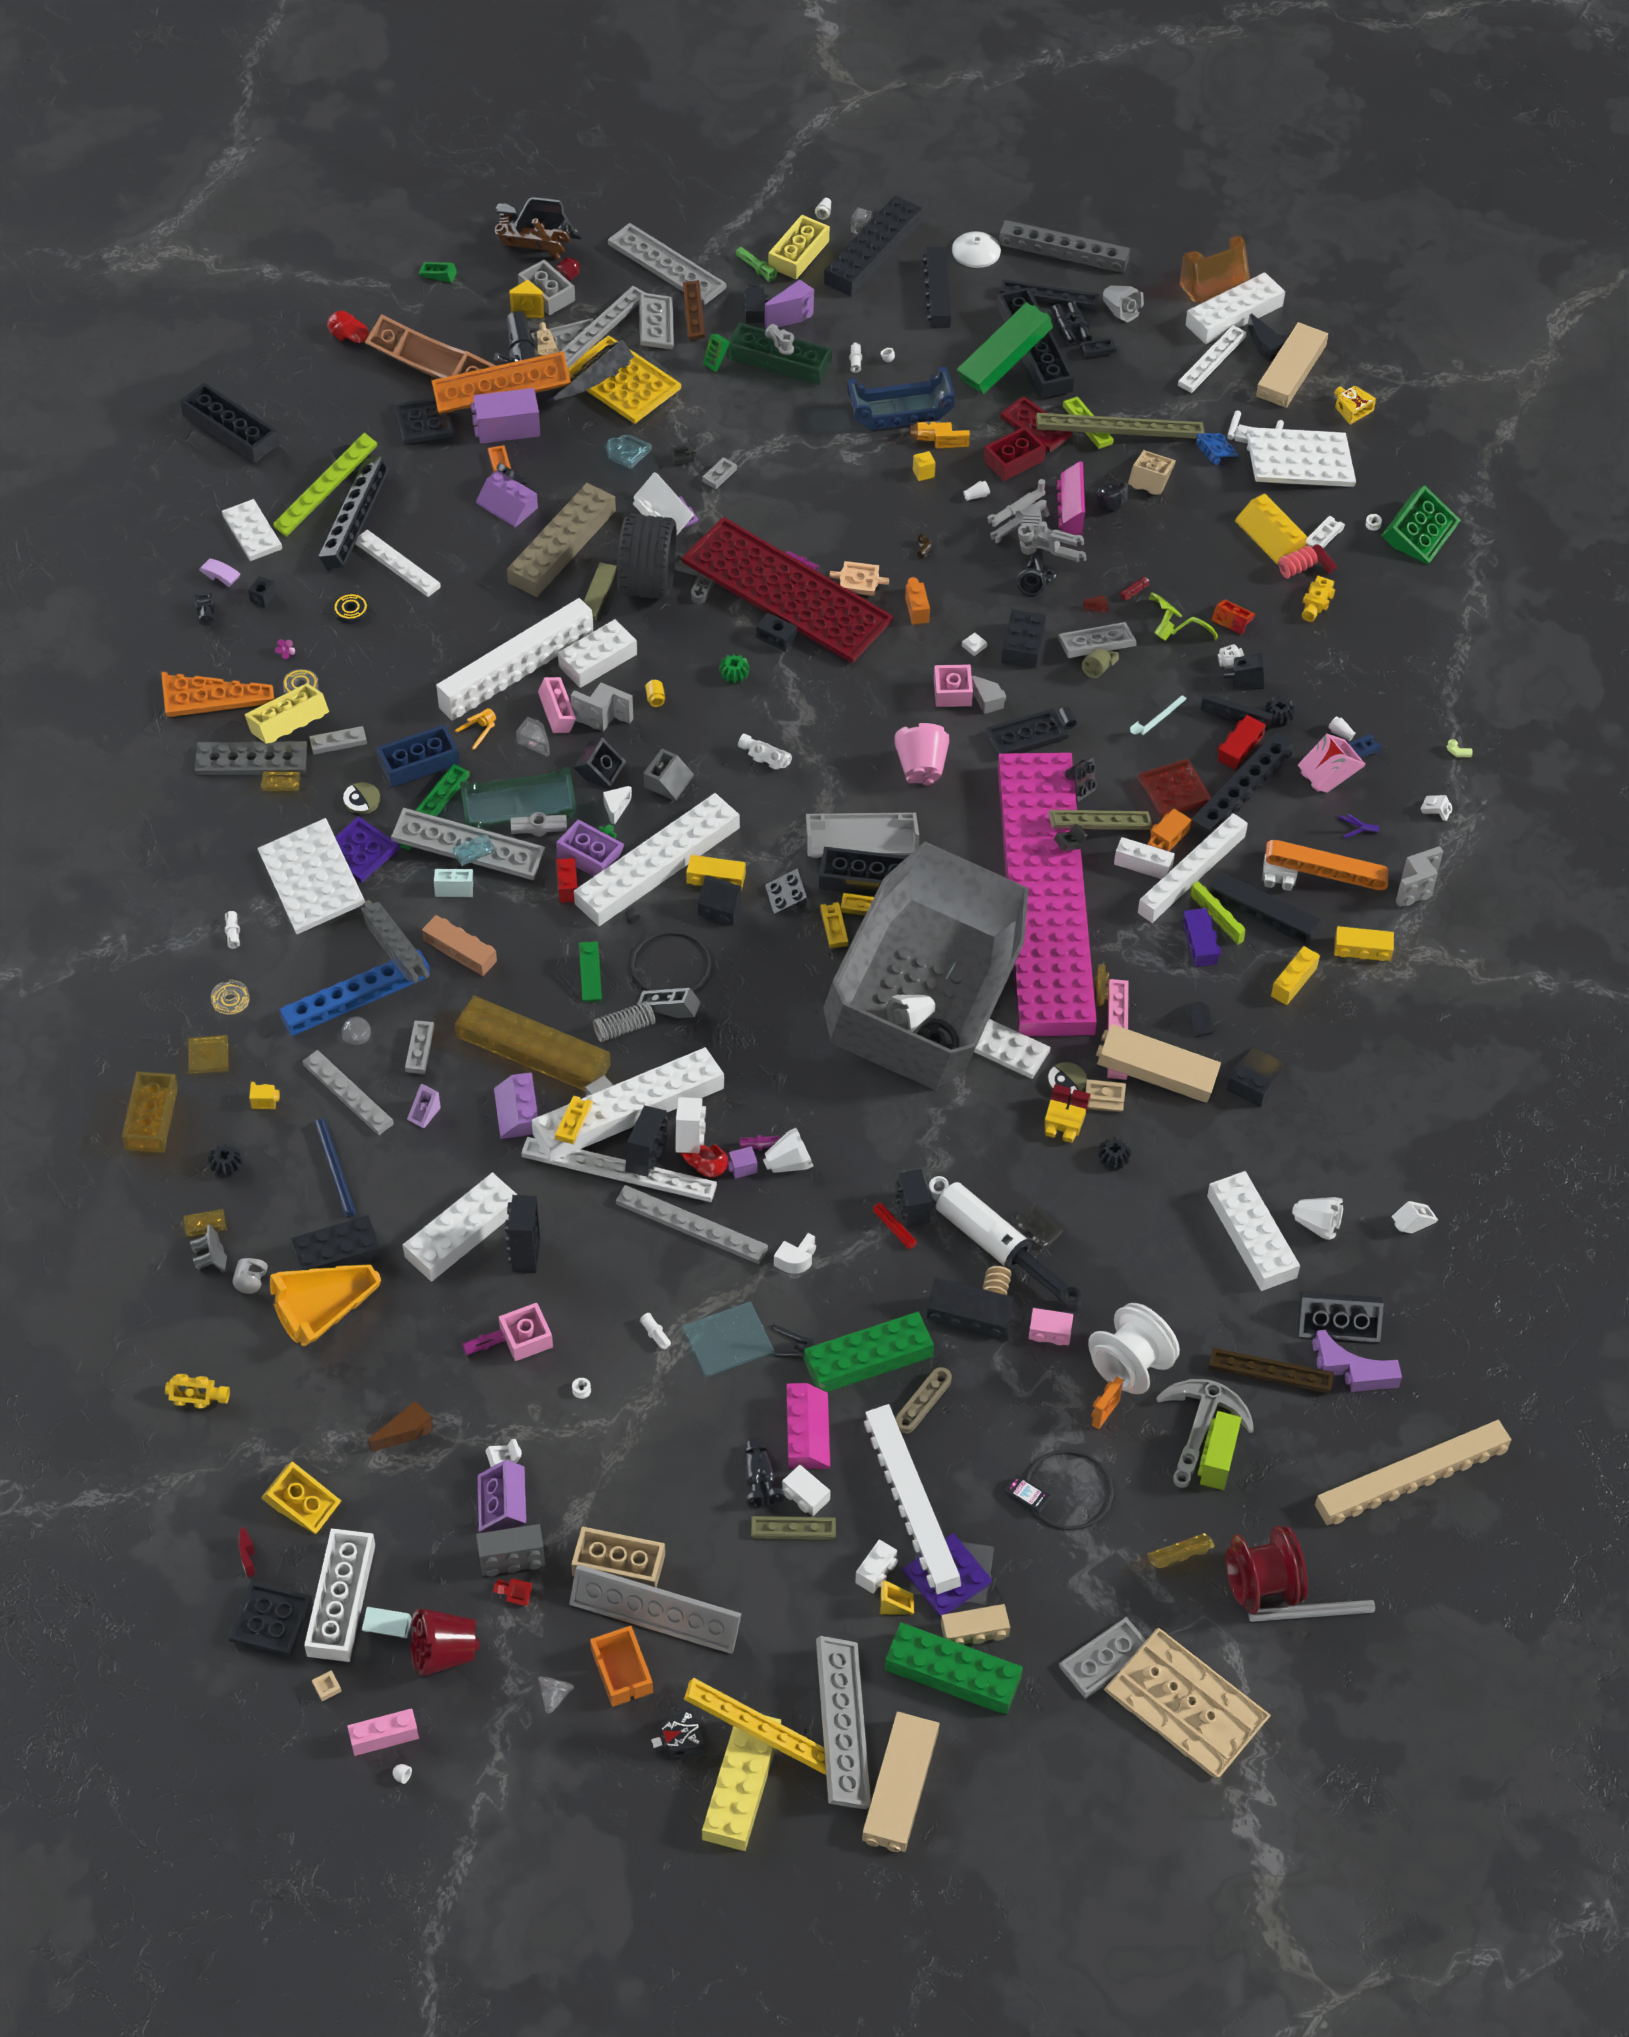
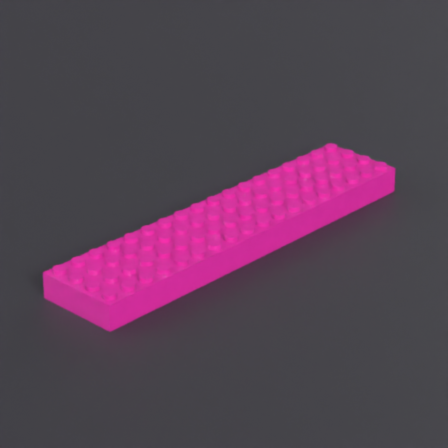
M1072 753L999 754L998 758L1006 878L1029 888L1025 940L1013 967L1018 1032L1025 1036L1095 1035L1097 1021L1081 849L1065 852L1060 849L1054 840L1055 835L1070 832L1071 829H1052L1048 816L1050 810H1077L1074 780H1069L1065 777L1066 770L1071 769L1073 766Z

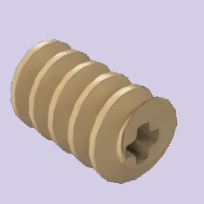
M1001 1266L988 1268L983 1289L1007 1295L1008 1284L1012 1275L1011 1271Z

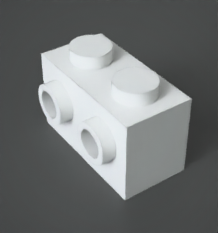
M878 1540L856 1571L855 1583L874 1594L878 1586L881 1587V1582L886 1580L888 1572L895 1568L898 1559H896L897 1550Z

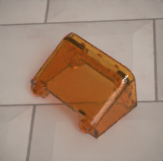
M1241 235L1230 239L1229 247L1231 249L1205 258L1196 251L1183 255L1180 285L1193 301L1200 303L1210 300L1250 280L1246 242Z

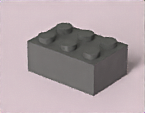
M540 1524L476 1534L482 1576H495L503 1572L515 1573L522 1569L535 1570L545 1566Z

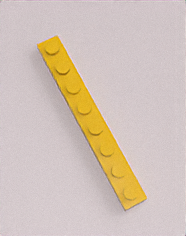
M695 1678L689 1681L684 1700L826 1775L824 1747Z

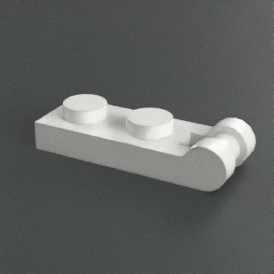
M1331 516L1327 517L1307 538L1306 546L1312 548L1315 544H1319L1324 548L1343 530L1345 524L1336 522Z

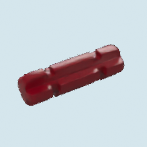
M1146 577L1140 578L1139 581L1134 582L1127 589L1121 591L1120 597L1124 601L1128 600L1131 596L1143 590L1142 588L1149 586V579Z

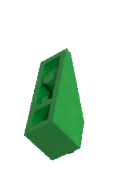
M598 942L579 943L583 1002L602 1001Z

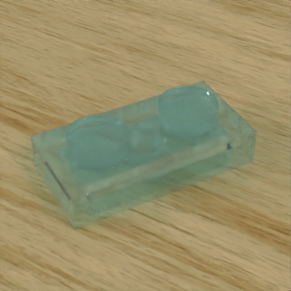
M487 834L453 848V853L461 866L495 852V847Z

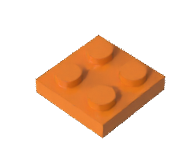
M1118 1376L1113 1382H1108L1103 1396H1098L1093 1404L1095 1409L1091 1415L1093 1417L1092 1426L1098 1430L1121 1400L1124 1380Z

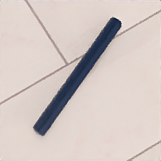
M324 1118L317 1119L315 1121L317 1132L345 1216H354L356 1214L326 1121Z

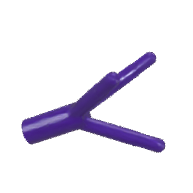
M1348 814V818L1339 816V819L1360 827L1344 835L1345 839L1362 831L1379 832V826L1364 824L1351 814Z

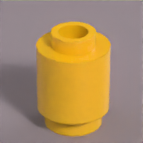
M658 680L649 681L645 685L648 702L653 707L662 706L665 701L662 682Z

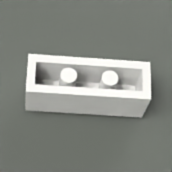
M1121 837L1116 849L1114 865L1162 879L1171 871L1175 853Z

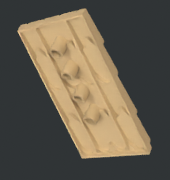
M1160 1628L1150 1635L1104 1689L1129 1712L1134 1713L1152 1730L1157 1731L1182 1754L1188 1756L1214 1778H1219L1271 1716Z

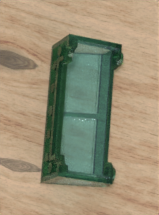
M570 767L561 768V771L557 772V774H555V771H551V774L485 783L475 782V785L470 784L469 781L460 782L465 824L471 827L482 829L481 827L511 823V818L531 817L536 812L544 813L546 816L566 815V818L576 814Z

